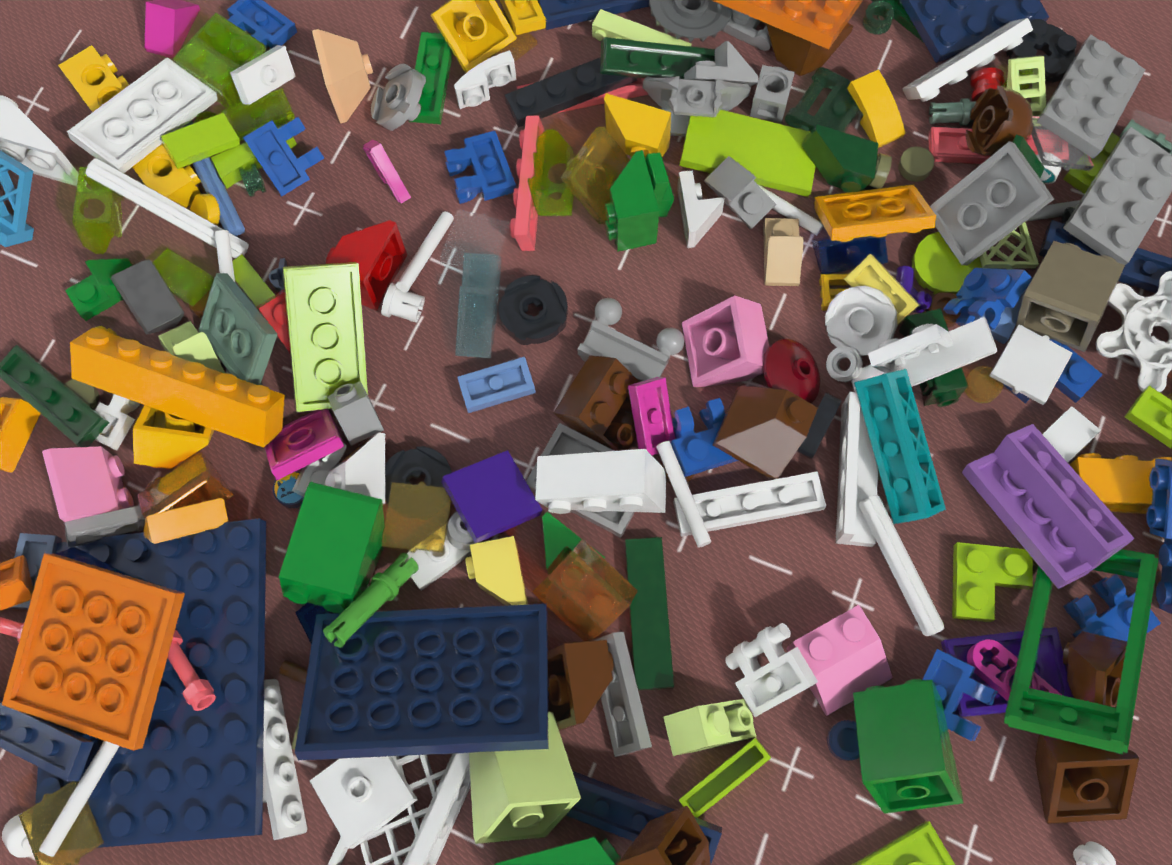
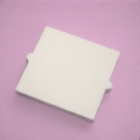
M1019 324L989 376L1012 388L1013 393L1018 394L1020 392L1044 405L1073 353L1050 341L1049 336L1044 335L1042 337Z

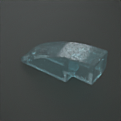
M464 253L462 286H460L455 356L491 358L502 259L499 255Z

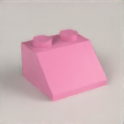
M734 295L682 322L693 387L698 388L742 382L764 373L763 360L769 347L761 304Z
M101 446L50 448L42 451L59 518L64 522L134 507L133 498L129 490L123 486L121 476L125 475V470L117 455L113 456Z
M860 605L798 638L786 648L789 652L798 647L818 680L816 684L809 688L826 716L854 700V692L865 691L871 686H880L893 678L881 640Z

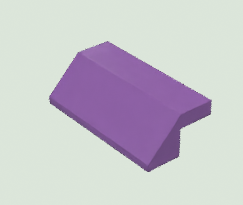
M1034 424L1006 435L994 453L967 464L962 471V474L1058 589L1085 576L1134 539Z

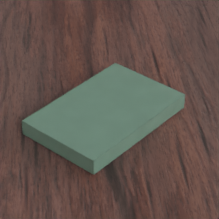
M216 273L198 331L199 333L204 332L214 352L232 375L247 382L260 385L278 334L228 273Z

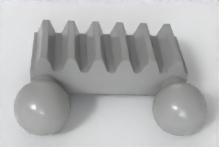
M613 298L600 300L595 306L596 320L591 324V330L584 343H580L577 349L581 359L586 362L590 355L616 358L640 382L660 377L668 364L670 356L678 354L683 349V334L676 328L663 329L657 336L658 350H655L608 327L620 320L622 307Z

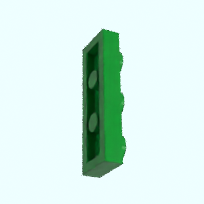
M421 32L415 70L426 77V82L418 102L421 105L420 113L414 121L409 122L441 124L453 55L451 48L441 33Z

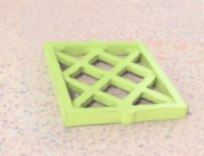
M1025 222L1018 226L1021 234L1013 230L1001 239L995 247L992 246L988 249L991 251L988 256L986 252L979 256L982 268H1036L1039 265ZM1011 235L1021 241L1018 247L1007 241ZM1002 245L1013 251L1010 257L999 250ZM1024 246L1027 254L1021 250ZM1018 254L1026 261H1014L1013 259ZM997 255L1004 261H991L990 259Z

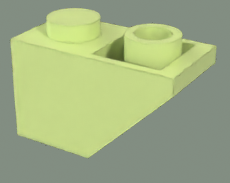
M744 699L696 706L663 717L673 756L757 737L752 713Z

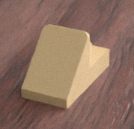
M765 218L763 224L764 285L799 286L804 242L803 237L799 236V219Z

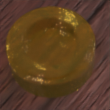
M976 367L966 377L968 387L965 392L973 401L989 403L1001 393L1003 383L989 376L993 370L992 367Z

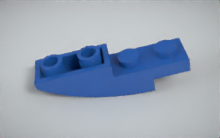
M1155 458V467L1152 468L1149 477L1150 486L1153 489L1152 505L1147 510L1146 518L1147 524L1150 527V534L1164 538V544L1161 545L1159 550L1162 574L1161 581L1156 587V598L1159 603V609L1172 614V460Z

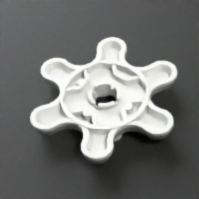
M1172 271L1166 272L1161 276L1157 293L1150 297L1138 295L1126 284H1117L1108 304L1120 314L1123 320L1122 326L1116 331L1101 334L1096 341V350L1103 357L1114 358L1119 355H1128L1133 358L1135 364L1140 368L1138 387L1141 391L1148 386H1151L1158 392L1163 391L1166 387L1167 375L1172 370ZM1154 326H1161L1168 331V342L1165 343V341H1160L1155 336H1151Z

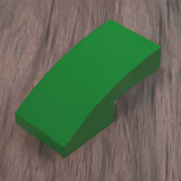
M660 152L647 154L645 160L659 207V217H667L673 204L674 196Z

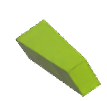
M294 137L286 141L290 149L297 145ZM246 142L211 157L227 189L262 167Z
M243 255L233 260L235 281L256 308L275 295Z
M754 737L679 799L683 807L688 806L693 816L698 818L770 760L771 755L759 740Z

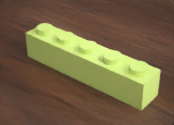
M600 9L592 24V37L599 41L606 37L692 47V44L681 39L677 40L676 37Z

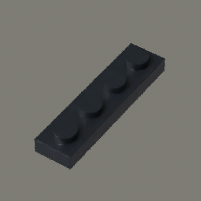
M601 57L507 93L505 94V101L519 128L525 125L526 116L539 115L540 119L636 82L637 77L600 74Z

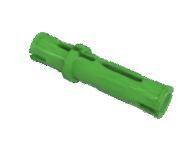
M401 553L383 573H376L371 579V585L329 626L324 628L323 632L328 641L332 643L337 637L338 640L334 643V646L343 647L345 642L387 600L391 601L399 594V588L419 570L417 562L411 557L405 563L404 561L409 555Z

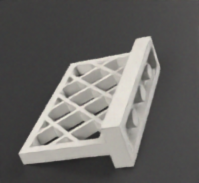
M453 753L446 769L435 774L432 773L427 755H408L401 759L399 756H392L404 778L402 765L418 758L421 759L426 778L409 786L413 791L429 784L433 798L429 807L416 812L414 804L410 805L407 808L409 816L393 823L389 821L361 842L360 847L365 864L383 865L394 860L395 865H436L471 787L469 753ZM441 779L437 787L435 781ZM424 816L422 823L420 825L418 818ZM411 822L415 833L411 846L399 851L393 829ZM386 833L392 854L373 862L367 840ZM340 837L328 865H341L349 849L342 837ZM407 855L404 863H402L401 857Z

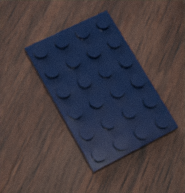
M547 604L378 611L341 648L334 646V643L338 640L337 637L330 643L323 632L324 628L329 626L341 613L316 615L295 746V754L298 761L549 749Z

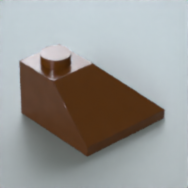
M766 23L776 59L785 65L789 71L795 72L794 74L798 76L820 69L849 36L854 27L847 23L831 47L826 49Z
M739 386L713 442V446L769 479H778L807 437L818 408L789 390Z
M1082 631L1071 643H1067L1063 653V664L1068 666L1067 682L1074 698L1116 708L1127 641Z
M607 640L564 643L548 651V712H553L559 731L584 723L612 681L614 662L611 652L608 651Z
M1039 734L1035 764L1044 818L1047 824L1127 819L1139 762L1137 754L1131 750H1128V753L1123 752V754Z

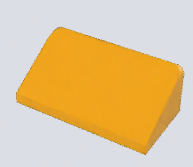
M0 398L1 471L13 472L41 414L31 404L22 399Z
M217 498L151 514L145 519L144 536L150 542L156 544L200 533L205 530L219 528V526L228 522L225 502L222 498Z

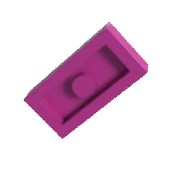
M655 377L628 385L638 448L646 449L652 456L659 454L656 448L658 444L665 441H670L671 443L672 440H675L666 378Z

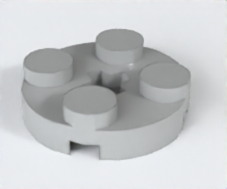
M399 64L387 73L385 78L389 82L384 89L378 86L371 104L372 118L377 120L376 123L390 131L403 125L406 120L414 121L421 110V105L418 102L426 82V77L406 64Z

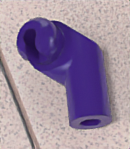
M898 267L896 269V280L920 304L913 313L924 312L925 309L931 306V296L929 293L925 294L924 291L918 292L913 287L914 269L912 267Z

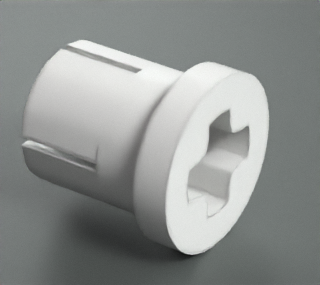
M392 282L385 294L381 314L386 317L394 315L418 322L422 313L418 310H423L425 297L409 291H400L396 287V283Z

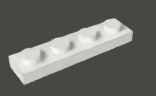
M1019 19L1007 23L976 44L902 88L907 100L921 99L922 102L928 101L940 93L939 88L947 83L952 85L968 76L966 71L974 66L980 68L995 60L994 54L1002 49L1007 51L1020 45L1023 42L1022 37L1033 30L1029 19Z
M818 472L692 495L707 532L821 511L826 508ZM674 498L673 503L681 537L692 535L678 498Z

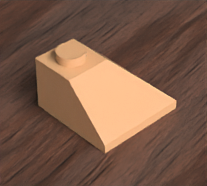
M313 30L312 33L326 88L340 124L345 123L371 88L368 74H372L373 70L368 54H361L358 42L323 30Z

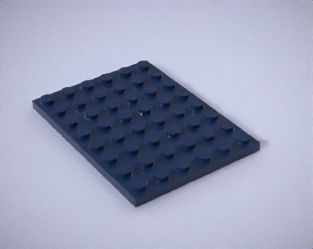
M258 518L225 522L219 528L205 530L200 533L156 544L145 538L144 532L102 537V539L71 548L68 547L67 542L57 543L55 552L57 555L185 593L175 628L183 639L180 647L199 678L209 681L216 696L215 701L209 707L195 711L185 700L182 693L186 688L167 658L143 748L133 751L119 746L57 851L262 835L266 521ZM66 728L94 742L82 772V778L104 740ZM38 767L33 829V836L35 838L32 844V853L40 852V846L79 781H65Z

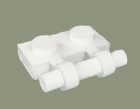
M783 623L774 628L769 626L761 630L757 634L756 639L751 642L743 641L734 647L733 653L725 658L726 664L730 669L734 670L740 667L745 675L744 678L735 684L754 717L818 682L798 647L787 653L784 651L782 641L789 638L791 633L787 625ZM764 652L770 663L761 667L757 658L758 655Z

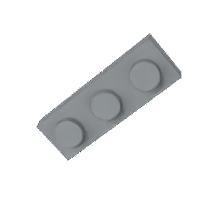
M614 632L596 639L607 640L608 651L611 652L614 662L613 679L602 694L601 701L615 757L652 747L624 632Z

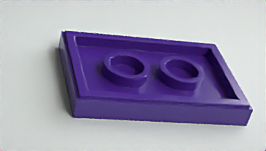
M1057 627L1043 628L1034 672L1060 694L1073 698L1067 682V668L1063 664V651ZM1024 631L946 639L941 641L943 652L968 663L967 654L969 649L980 641L990 639L999 642L1018 658ZM990 650L984 653L979 652L983 656L981 661L983 666L986 667L993 664L1001 670L996 675V678L999 679L1004 671L1010 669L1008 664L1002 668L994 664L991 660L994 654ZM973 673L971 677L972 679L990 687L979 676ZM1013 674V675L1010 677V680H1009V686H1010V688H1012L1013 679H1014V675H1015V674ZM964 693L955 714L961 717L1006 713L1008 701L997 693L991 706Z

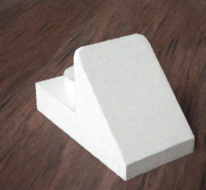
M693 171L679 172L677 191L687 248H693L721 216L725 199L720 197L702 200L701 184L694 182Z

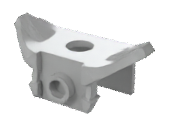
M647 76L643 80V89L662 107V110L671 112L670 136L685 137L689 116L716 117L720 110L729 111L740 104L743 99L749 96L751 89L747 83H731L716 79V82L679 79L680 76L671 78H652Z

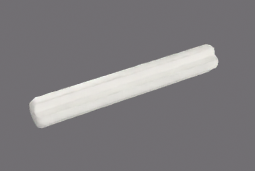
M873 495L862 500L859 503V507L923 635L931 636L942 631L944 624L880 497Z

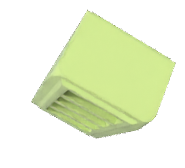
M1044 56L1008 59L1007 88L1019 92L1024 98L1032 97L1030 105L1033 114V129L1045 128L1037 123L1046 107ZM1033 68V75L1019 76V70ZM1032 83L1031 89L1020 90L1019 84Z

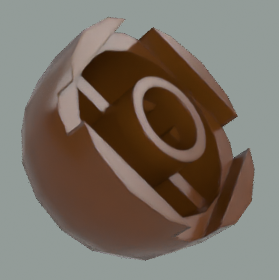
M997 86V89L989 88L985 90L971 111L970 120H974L972 126L973 133L966 130L967 146L974 153L992 156L1005 144L1012 142L1016 134L1027 140L1033 130V114L1030 103L1019 92L1007 87Z

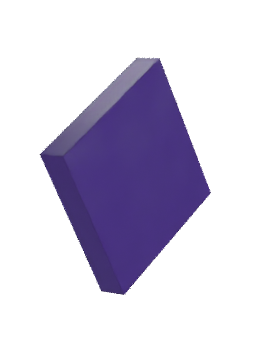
M508 450L442 477L441 483L475 544L534 519L542 513V508L538 501L535 500L534 494Z

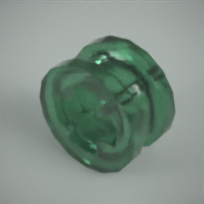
M875 1L869 4L863 18L864 28L869 33L875 35L886 33L890 29L895 15L893 7L884 1ZM873 15H877L878 20L874 19Z
M255 163L251 164L249 170L239 169L250 197H254L257 191L267 192L260 171Z

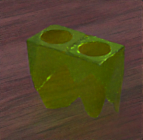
M547 129L537 138V152L533 153L535 176L531 179L528 178L534 206L538 216H572L577 159L572 147L556 130ZM555 164H566L567 181L560 184L551 182L548 178L549 169ZM552 193H562L561 198L558 200L548 197Z
M79 167L72 223L85 248L95 254H104L113 237H122L121 200L124 201V197L87 177L85 174L87 167ZM85 181L92 188V190L85 186ZM88 199H99L104 203L105 212L100 217L94 219L84 217V208H88Z

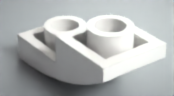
M510 50L478 64L454 84L460 109L468 106H478L482 102L490 100L489 88L504 86L511 81L517 80L515 63Z
M1070 407L1042 435L1069 463L1101 430L1075 408Z

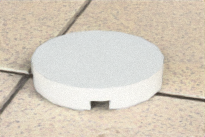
M869 286L851 287L838 293L829 303L825 315V326H827L831 343L837 348L841 346L851 347L860 356H864L879 349L878 345L880 343L893 339L897 328V311L891 299L881 290Z

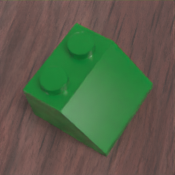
M643 150L636 151L610 188V203L605 204L607 220H605L606 233L609 241L615 240L617 252L657 243L659 207Z

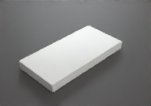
M165 58L67 132L73 142L96 159L125 173L162 144V135L183 128L217 101V94L172 60Z

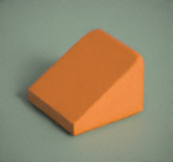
M18 556L0 563V610L31 600L34 589L25 556Z

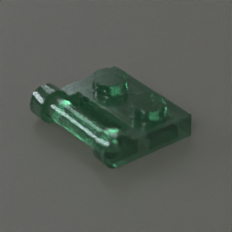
M819 67L812 76L813 82L797 106L789 110L785 116V121L791 127L802 128L806 131H811L818 124L845 133L860 110L847 89L851 81L827 68ZM823 88L832 89L815 116L808 114L807 112Z

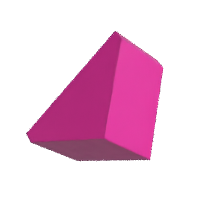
M182 0L147 1L144 47L146 51L176 59L200 11L199 5Z

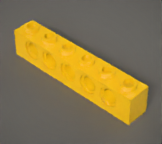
M92 45L58 65L92 112L129 86L122 75L118 78L115 77L114 73L118 70L108 55L100 56ZM163 143L133 166V169L147 187L185 208L192 204L197 194H201L196 186L201 182L190 165L177 169Z

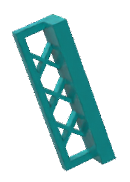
M907 369L854 382L893 524L929 518L946 510Z

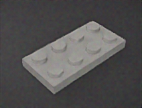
M1090 34L1070 64L1037 123L1094 159L1103 150L1146 69L1138 65L1135 60L1127 58L1110 47L1105 41L1099 40Z
M1130 127L1114 147L1063 229L1100 255L1112 257L1118 263L1124 265L1129 263L1172 192V155Z

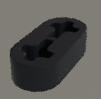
M827 392L825 393L818 406L807 437L797 452L813 459L842 402L841 399Z

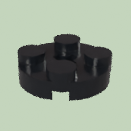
M1042 19L1032 20L1030 23L1033 30L1022 37L1023 42L1020 45L1006 51L1007 57L1008 55L1009 59L1037 56V50H1042L1047 54L1043 55L1045 81L1053 80L1052 83L1057 82L1063 78L1075 58L1077 41L1062 29L1047 24ZM1033 68L1019 70V76L1033 75Z
M528 275L514 280L504 290L505 294L498 306L500 321L504 330L511 337L515 338L519 344L529 345L547 342L556 337L566 327L568 315L567 298L562 288L551 280L550 283L547 280H542L540 276ZM533 303L535 307L542 306L543 309L539 311L537 316L527 315L525 312L528 311V305Z
M420 446L416 447L417 449H410L406 452L405 450L397 452L386 463L385 500L397 514L408 519L424 521L431 519L435 514L441 512L451 499L441 482L442 477L452 473L447 459L441 453L432 448ZM421 475L426 476L424 480L426 487L412 491L413 486L409 482L412 477L418 479Z

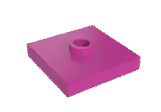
M329 409L315 410L283 426L282 431L265 446V451L271 472L276 480H279L343 448L344 444Z

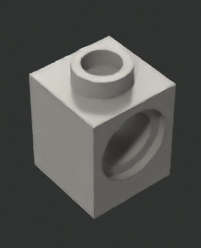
M762 65L750 117L782 124L795 72L781 67Z
M361 381L355 384L342 385L333 394L328 396L332 410L351 446L384 431Z

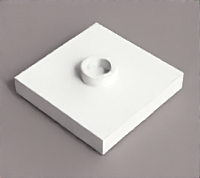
M392 756L338 759L310 780L346 846L351 849L355 848L418 800Z

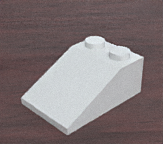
M0 95V150L33 170V174L85 188L87 182L61 150L18 108V105L13 100Z

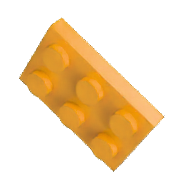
M914 184L817 196L814 202V209L831 241L847 242L859 237H884L891 233H917L922 229L935 228L936 215Z

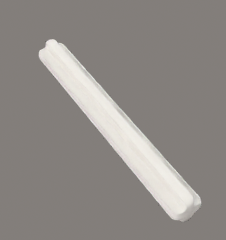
M93 159L88 164L85 173L87 177L216 248L214 232L224 229L99 159ZM229 233L232 257L236 259L240 255L245 256L249 244Z

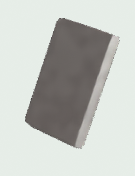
M150 259L141 261L112 275L110 278L146 335L175 328L184 316L183 309Z

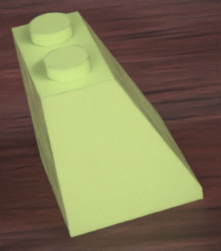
M548 712L549 749L469 753L475 844L546 837L581 799L553 712Z

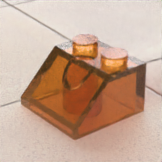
M199 452L195 456L192 455L184 461H180L177 468L166 476L152 480L146 486V489L137 496L142 515L146 519L151 514L217 498H222L225 502L234 494L214 465Z
M582 538L532 592L544 604H547V607L585 642L591 641L604 632L631 605L638 590Z

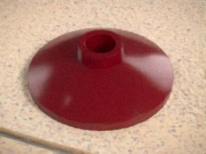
M781 339L768 347L763 360V372L768 387L789 390L811 404L816 399L820 389V373L812 354L801 343L792 339Z

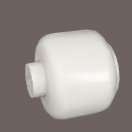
M28 812L18 814L11 818L4 826L2 840L8 851L16 857L25 858L35 854L32 853V844L35 838L33 836L34 814Z

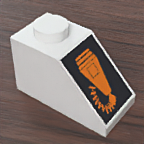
M377 433L359 444L329 471L325 485L382 499V503L385 504V434Z

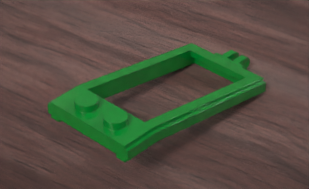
M1121 549L1093 569L1095 571L1138 578L1116 708L1031 688L1053 584L1045 572L1038 566L1005 713L1004 723L1008 724V727L1123 754V752L1128 753L1158 565V558H1155V555Z

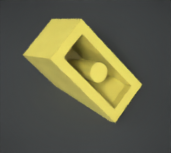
M514 536L471 544L472 556L465 557L469 579L476 578L480 589L506 606L528 605L518 548Z

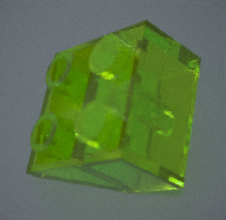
M215 13L173 59L177 65L214 90L217 94V101L234 113L242 105L230 72L265 53L266 47L257 39L218 13Z

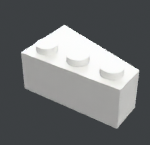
M646 449L538 456L535 500L548 508L549 512L557 514L570 513L571 510L665 513L666 470Z

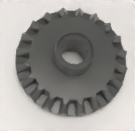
M649 0L651 16L656 18V26H663L665 34L674 33L677 40L680 37H687L689 42L695 38H699L703 42L708 36L715 38L719 31H724L732 14L731 8L712 0Z

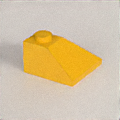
M449 0L430 15L465 73L517 39L495 0Z
M606 93L604 97L606 131L623 152L630 155L631 158L636 151L643 150L645 159L647 154L659 152L663 157L670 145L671 112Z
M144 405L133 427L134 464L171 469L206 447L211 440L214 430Z

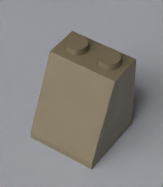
M1053 241L1023 296L1016 327L1020 324L1040 336L1047 335L1049 339L1085 352L1125 265L1118 263L1112 257L1106 255L1098 256L1083 251L1074 244H1063Z

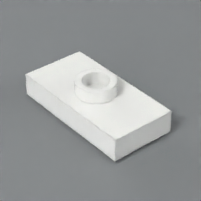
M280 45L230 72L242 104L248 105L296 77L286 47Z
M464 523L460 525L462 529L467 530ZM448 524L407 553L409 556L404 562L406 563L412 557L418 564L419 570L411 578L421 591L463 561L465 557L471 555V550L458 549L449 542L446 535Z

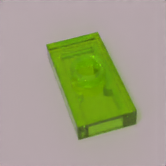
M283 88L268 93L250 105L241 103L221 111V113L224 112L240 141L244 140L243 137L271 120L278 127L295 119Z
M168 248L153 262L172 294L191 306H194L212 287L214 281L212 275Z

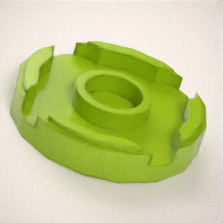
M939 231L927 235L918 244L912 258V268L914 269V276L918 284L924 289L927 287L929 290L934 291L933 294L946 292L956 295L964 284L966 276L974 268H982L980 257L976 258L969 265H961Z

